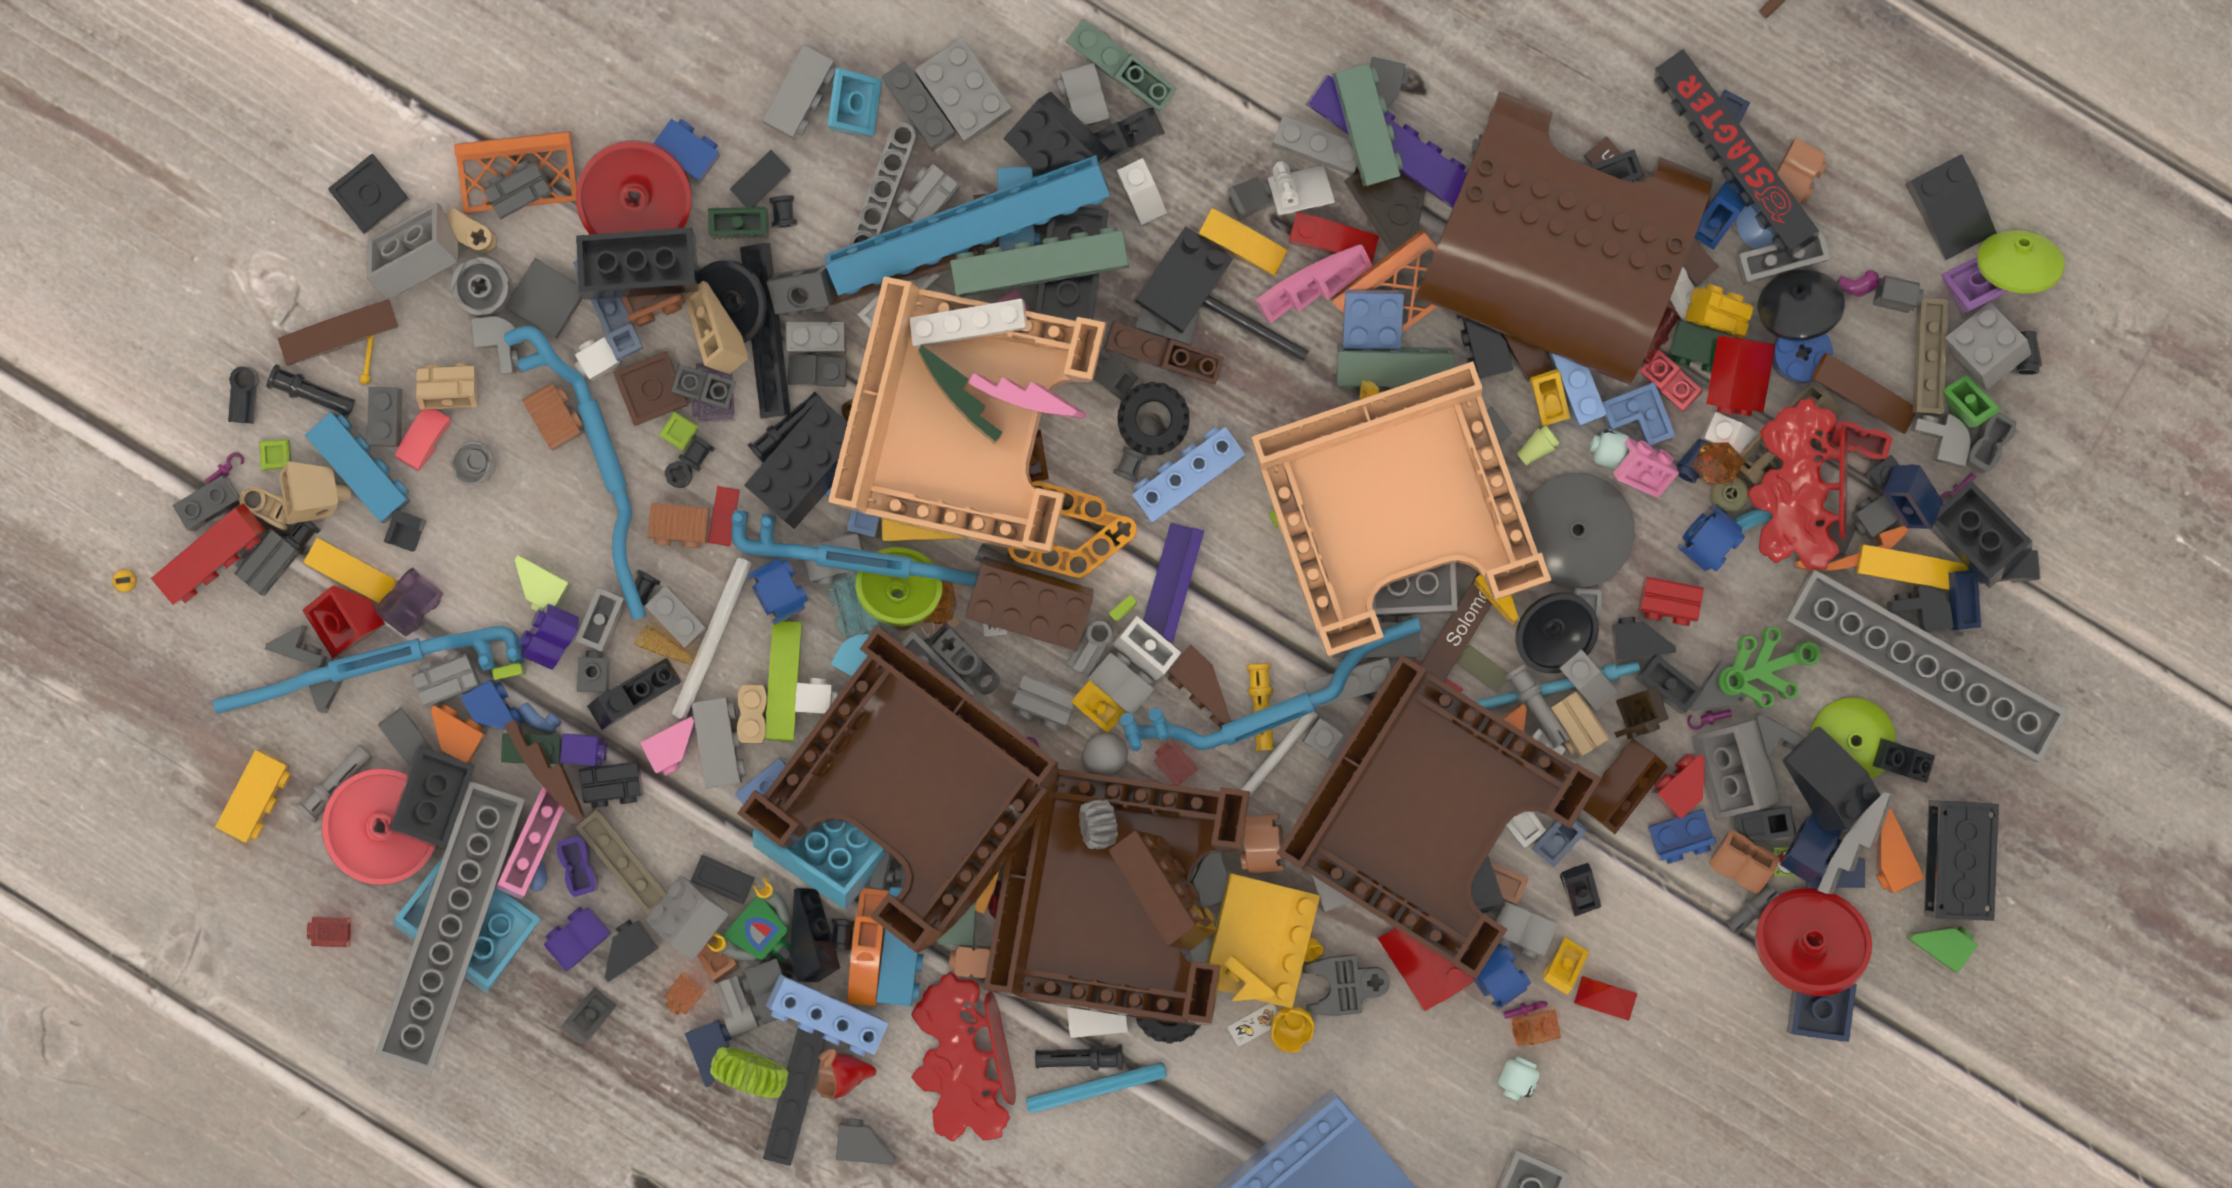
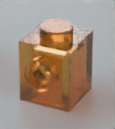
M1729 442L1706 443L1702 446L1691 466L1707 484L1732 483L1745 460Z
M684 972L663 996L668 1000L665 1005L677 1015L681 1012L686 1015L707 990Z

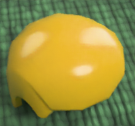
M1299 1006L1282 1008L1272 1019L1271 1039L1275 1047L1283 1052H1300L1304 1044L1312 1040L1315 1023L1311 1014Z

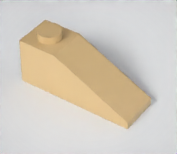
M702 281L698 285L699 292H689L684 297L704 366L730 375L749 359L742 335L708 283Z

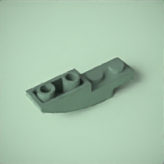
M1085 19L1080 21L1066 40V43L1087 58L1088 62L1094 63L1096 68L1159 112L1177 89Z

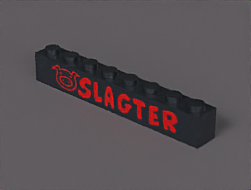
M1682 49L1656 67V79L1653 80L1656 87L1662 94L1667 92L1672 99L1670 104L1679 117L1684 115L1689 122L1687 127L1695 139L1700 137L1706 145L1704 150L1713 162L1717 160L1722 166L1721 173L1730 185L1734 183L1740 190L1738 193L1740 200L1746 207L1751 205L1757 213L1755 219L1763 230L1768 228L1774 236L1772 242L1780 253L1785 251L1791 257L1816 240L1819 236L1818 228L1685 50Z

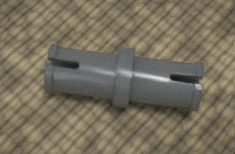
M1766 883L1762 890L1750 901L1746 899L1743 902L1744 906L1725 923L1739 936L1756 918L1760 919L1761 913L1773 899L1779 897V894Z

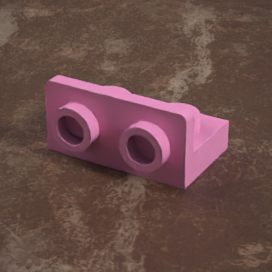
M1628 438L1625 444L1630 453L1613 472L1615 478L1620 482L1659 498L1679 474L1673 463L1674 458L1665 450L1657 451L1645 441L1640 440L1637 442Z

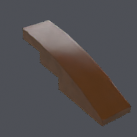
M387 299L279 337L278 342L286 365L289 366L342 349L344 346L369 339L371 336L396 329L398 324L390 300Z
M1827 353L1823 354L1811 376V379L1847 403L1857 406L1871 417L1881 420L1897 432L1905 434L1916 414L1912 413V404Z
M518 720L504 724L516 750L540 784L577 820L585 818L586 816L563 764L551 767L541 742L529 745Z

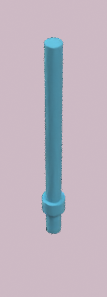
M1633 661L1617 666L1614 663L1605 665L1600 671L1609 682L1619 680L1618 677L1640 672L1638 661ZM1568 678L1540 685L1542 687V696L1576 688ZM1517 691L1475 702L1489 710L1520 701L1518 700L1519 694Z

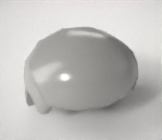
M479 441L464 442L455 450L453 460L450 463L455 473L454 478L464 485L482 484L491 477L495 468V458L492 451L487 445Z
M1103 732L1092 737L1084 746L1082 759L1085 768L1090 773L1113 776L1125 767L1129 751L1125 741L1117 734Z

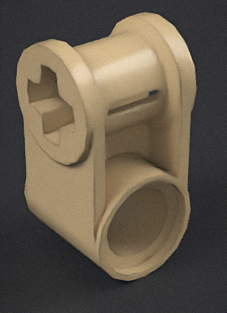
M454 208L450 209L446 218L458 244H463L482 254L490 253L495 249L497 237L493 231L474 221L468 215ZM478 235L487 238L486 242L479 243L476 240Z
M254 486L242 491L239 498L240 504L244 503L252 514L262 518L265 522L282 530H287L282 496L274 495ZM252 492H258L262 499L261 504L256 508L250 507L247 501L249 494Z

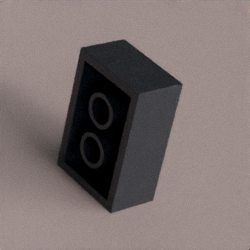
M1051 91L1039 98L1003 138L1039 175L1095 155L1101 165L1112 153Z
M1972 481L1940 508L1934 525L1930 529L1989 589L2032 551V540Z
M423 747L417 748L388 831L444 850L447 847L475 766Z

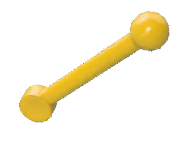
M371 336L367 342L364 370L359 378L360 383L363 385H367L371 381L369 368L374 336Z

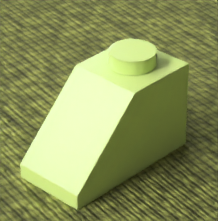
M517 555L515 564L525 598L532 602L530 608L536 612L538 609L543 610L547 604L558 608L571 583Z

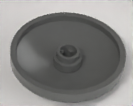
M1570 473L1557 476L1539 486L1531 494L1523 507V513L1537 552H1542L1551 578L1550 583L1565 588H1587L1600 584L1617 573L1631 552L1635 533L1630 507L1622 494L1613 485L1599 477L1584 473ZM1575 525H1581L1583 528L1580 536L1573 533Z

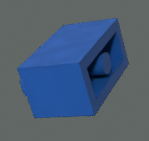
M671 118L653 144L671 153L680 162L685 172L701 183L721 156L715 150L718 145L705 135L702 139L698 138L692 133L695 128L684 120L680 119L677 123Z

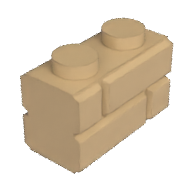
M456 363L453 367H441L437 364H429L425 368H417L416 399L420 410L478 407V375L475 365L470 366L467 363Z
M1578 690L1573 691L1549 707L1570 738L1563 745L1571 756L1576 753L1577 757L1580 758L1609 739Z

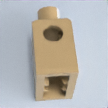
M286 462L279 474L287 524L328 518L332 516L337 508L338 501H350L351 488L348 484H335L334 472L329 467Z

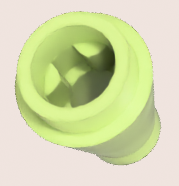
M1545 425L1541 429L1538 427L1516 453L1524 464L1528 466L1531 462L1557 450L1555 447L1560 441L1549 427Z

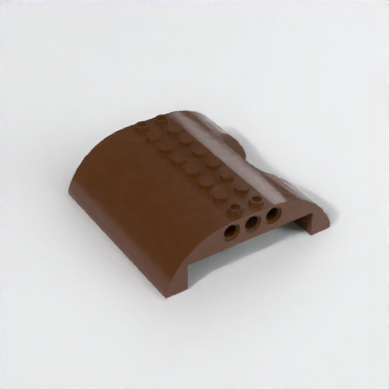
M1499 91L1488 117L1487 125L1416 298L1631 385L1651 345L1704 213L1713 178L1659 156L1649 179L1634 183L1618 179L1572 160L1557 151L1552 145L1548 134L1553 112Z
M876 626L860 647V650L868 656L767 792L762 794L754 790L737 814L781 848L794 844L816 827L830 821H846L858 828L894 856L903 866L906 876L904 887L898 896L895 897L887 894L870 917L910 949L918 953L937 941L957 923L979 898L1021 842L1039 815L1052 790L1058 771V762L880 627Z
M1401 654L1277 854L1477 979L1508 930L1476 907L1472 898V883L1478 870L1507 824L1514 817L1524 812H1539L1571 829L1602 778L1578 763L1575 764L1434 677L1426 669Z
M1058 768L1055 782L1043 808L1021 842L1005 862L983 989L1021 999L1075 1009L1170 1023L1211 1025L1221 965L1196 961L1190 962L1184 956L1182 949L1170 947L1166 944L1108 850L1135 830L1162 836L1170 847L1169 854L1173 860H1177L1182 865L1185 871L1183 876L1190 883L1194 868L1204 857L1217 852L1241 850L1250 791L1221 787L1220 791ZM1093 800H1108L1114 809L1118 825L1116 842L1114 845L1103 849H1089L1083 842V836L1080 833L1079 812L1081 805Z

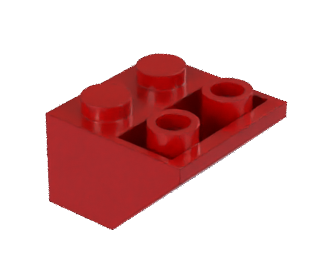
M1686 753L1675 763L1677 769L1672 774L1664 773L1654 784L1656 788L1652 791V794L1674 818L1682 819L1703 800L1705 758L1701 754L1694 753L1692 755L1691 753Z

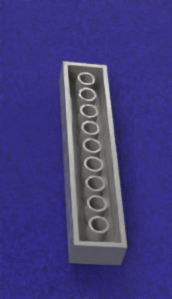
M1817 570L1809 571L1782 620L2033 762L2042 761L2068 714V711Z
M471 781L469 782L377 1046L374 1061L427 1078L431 1077L525 799Z

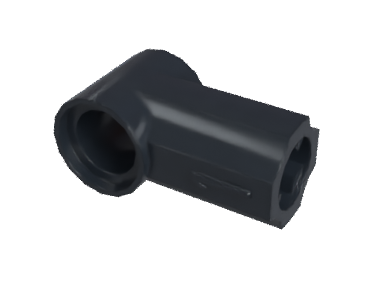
M237 367L230 373L229 377L231 390L228 422L254 424L256 393L260 381L259 375L251 367ZM243 371L248 372L251 376V383L246 388L238 383V376Z

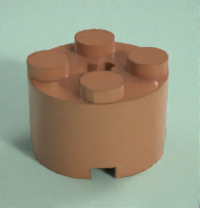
M1279 813L1246 816L1243 834L1245 851L1241 852L1242 870L1248 869L1249 874L1285 871V864L1280 865L1279 860L1283 857L1277 854L1284 842L1282 825H1276L1275 820L1280 819Z

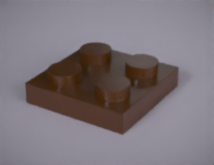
M667 351L613 372L634 426L689 405L685 396L670 392L676 371Z

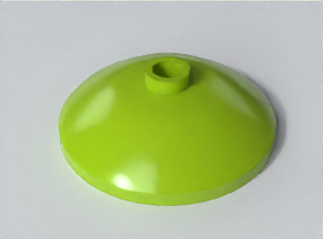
M2012 229L1996 233L1988 237L1981 244L1977 255V265L1981 274L1990 283L2001 289L2015 293H2037L2047 290L2059 282L2064 273L2065 259L2059 247L2047 237L2029 230Z
M889 547L876 551L912 557V561L933 564L922 553L905 547ZM858 571L855 590L862 608L874 619L888 625L908 626L925 620L935 611L942 595V580L912 575L907 579ZM899 594L901 598H895L892 595Z
M1850 697L1836 700L1818 713L1812 723L1810 732L1815 727L1820 726L1868 772L1871 779L1876 778L1884 771L1873 766L1879 742L1882 738L1896 743V733L1891 719L1881 707L1866 699ZM1854 735L1860 737L1861 741L1858 746L1851 744V738Z

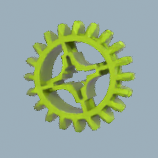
M735 1047L718 1048L711 1062L710 1073L715 1079L746 1094L749 1093L771 1099L781 1096L788 1081L789 1073L784 1066L762 1055L744 1049H737Z

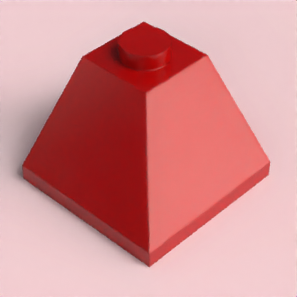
M335 585L328 588L302 610L332 659L363 641L385 624L380 612L375 608L370 599Z

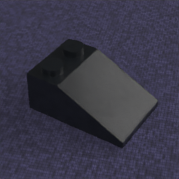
M1962 154L1905 184L1945 261L1997 233L1977 182Z
M1185 226L1134 302L1182 334L1234 258Z
M1820 726L1815 727L1782 760L1823 831L1847 830L1881 796L1868 772Z

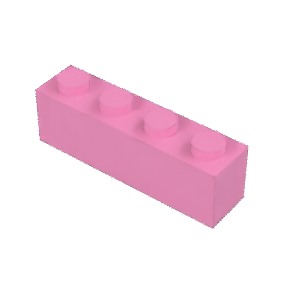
M543 786L496 886V889L520 900H523L564 811V808L554 800Z

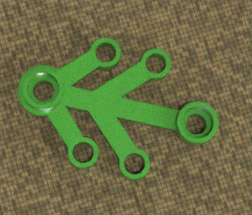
M1766 627L1762 630L1761 638L1763 643L1753 666L1746 670L1744 668L1750 653L1756 650L1757 641L1753 636H1742L1738 639L1737 648L1739 651L1732 667L1723 669L1719 675V686L1725 694L1733 696L1742 693L1753 699L1757 707L1769 708L1774 703L1773 694L1770 691H1760L1748 683V681L1758 679L1778 690L1779 695L1783 699H1793L1797 696L1798 686L1796 683L1787 682L1772 674V672L1796 663L1813 665L1819 660L1820 650L1813 642H1802L1796 646L1794 652L1768 661L1775 644L1781 639V631L1777 627ZM1770 631L1774 633L1773 640L1769 639ZM1746 639L1750 643L1748 649H1746L1744 646V642ZM1803 649H1805L1807 653L1805 659L1802 656ZM1730 676H1732L1734 679V684L1732 686H1730L1729 683ZM1787 686L1791 688L1790 695L1786 693ZM1763 695H1765L1767 698V702L1765 704H1763L1761 701Z

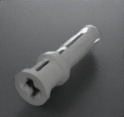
M1524 664L1506 675L1505 679L1507 682L1510 681L1519 694L1518 700L1523 704H1527L1552 743L1553 748L1556 749L1559 745L1561 746L1570 740V738L1542 697V687L1539 684L1536 685L1527 671L1529 667L1527 664Z
M358 745L322 785L320 783L316 784L313 787L314 791L303 803L299 802L296 807L307 818L316 823L318 820L317 816L325 809L333 792L344 781L354 776L372 756L363 747Z

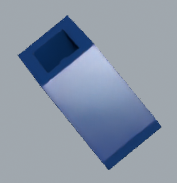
M490 679L460 697L476 723L506 730L504 724L513 720H518L519 723L523 722L516 707L510 708L505 700L509 695L501 682L496 684L494 680Z

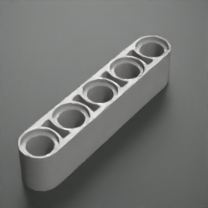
M897 123L890 131L851 235L850 245L855 244L859 238L866 237L869 239L883 233L917 141L915 129L908 123ZM900 130H908L912 136L908 143L900 144L896 141V134ZM893 156L898 157L901 160L900 168L895 171L888 170L885 166L887 159ZM883 183L890 185L891 193L889 196L880 198L876 195L875 191L878 185ZM872 210L878 211L881 214V220L875 225H870L865 220L867 213Z

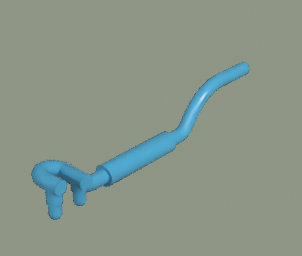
M521 326L504 334V340L507 345L512 346L529 340L538 352L518 360V366L521 371L525 372L539 366H549L574 388L579 405L576 406L606 490L608 493H612L618 510L612 536V557L616 575L632 619L636 620L644 617L646 613L634 583L626 553L627 533L632 519L631 503L625 487L628 485L597 399L593 400L582 374L565 363L556 354L540 330L534 326Z
M734 510L732 515L731 537L733 543L741 552L750 555L815 561L818 566L907 579L912 575L972 587L976 580V572L912 561V557L824 544H820L819 547L776 543L773 539L776 515L762 514L760 541L749 540L745 533L748 512Z
M1418 617L1382 630L1383 639L1353 648L1346 654L1336 669L1328 687L1309 694L1307 691L1221 726V730L1206 736H1201L1182 726L1170 724L1159 708H1153L1149 711L1148 715L1152 725H1139L1131 713L1123 714L1120 717V723L1133 751L1141 749L1142 744L1140 740L1153 738L1179 740L1198 750L1212 749L1225 743L1232 745L1315 712V707L1328 703L1340 695L1351 671L1365 655L1383 645L1421 631L1422 627Z
M492 626L474 631L443 635L423 641L417 638L329 661L328 666L303 672L287 680L213 700V707L215 713L219 714L275 699L313 684L332 680L335 683L422 660L424 655L466 646H472L477 650L478 662L482 671L485 672L496 668L492 651L488 642L496 640L505 642L507 647L506 654L511 664L525 662V659L521 657L522 647L519 646L520 640L517 634L504 626Z

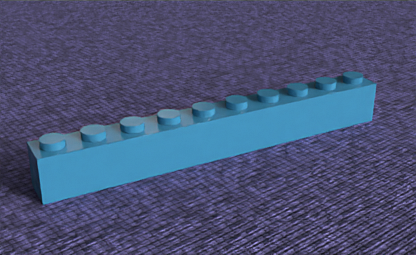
M1095 155L825 255V265L838 296L844 293L848 295L854 294L861 290L863 286L871 283L874 285L881 284L884 276L890 277L899 273L901 275L908 274L920 265L938 263L945 256L953 253L954 255L965 253L970 247L980 243L981 245L990 244L997 237L1005 234H1017L1024 227L1032 224L1041 225L1047 223L1051 217L1059 214L1069 215L1077 211L1081 206L1099 204L1106 197L1110 196L1109 187L1098 158Z

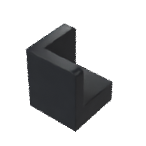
M395 509L384 542L414 552L426 520Z

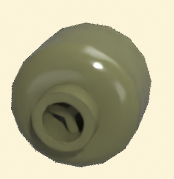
M1727 475L1721 477L1710 488L1709 498L1711 504L1718 506L1725 513L1739 511L1748 501V487L1737 476Z

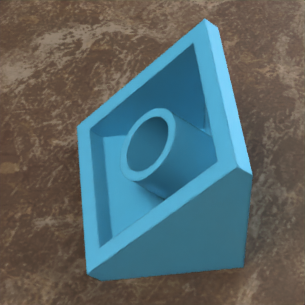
M836 68L827 125L829 130L874 136L882 79Z

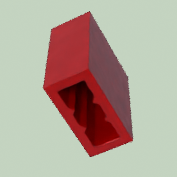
M1718 335L1706 404L1718 406L1717 412L1751 416L1752 411L1764 413L1775 344Z

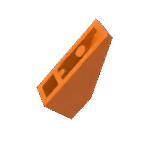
M1890 807L1877 842L1876 867L1879 873L1876 874V878L1883 890L1887 889L1888 892L1895 893L1925 878Z

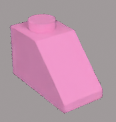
M694 716L640 742L656 774L663 771L666 776L680 769L678 763L685 759L695 728Z

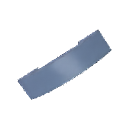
M576 260L573 262V264L578 273V264ZM621 297L590 299L617 361L643 349L634 324L628 321L627 316L629 314Z

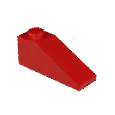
M1296 212L1289 243L1330 254H1336L1361 244L1372 264L1379 235L1324 218Z

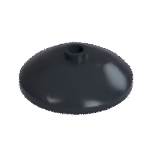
M719 260L706 265L698 272V285L702 281L708 283L742 335L744 343L750 341L761 330L766 317V296L759 279L748 267L737 261ZM737 296L739 298L740 304H738L736 301Z
M1814 270L1787 272L1774 278L1764 287L1758 299V315L1763 326L1777 337L1793 341L1814 339L1832 330L1841 320L1845 310L1844 293L1840 285L1832 277Z
M1557 592L1543 596L1526 609L1518 622L1515 643L1520 657L1529 667L1536 671L1548 674L1561 673L1562 671L1558 667L1579 649H1582L1587 656L1592 651L1599 632L1596 612L1584 598L1573 593Z

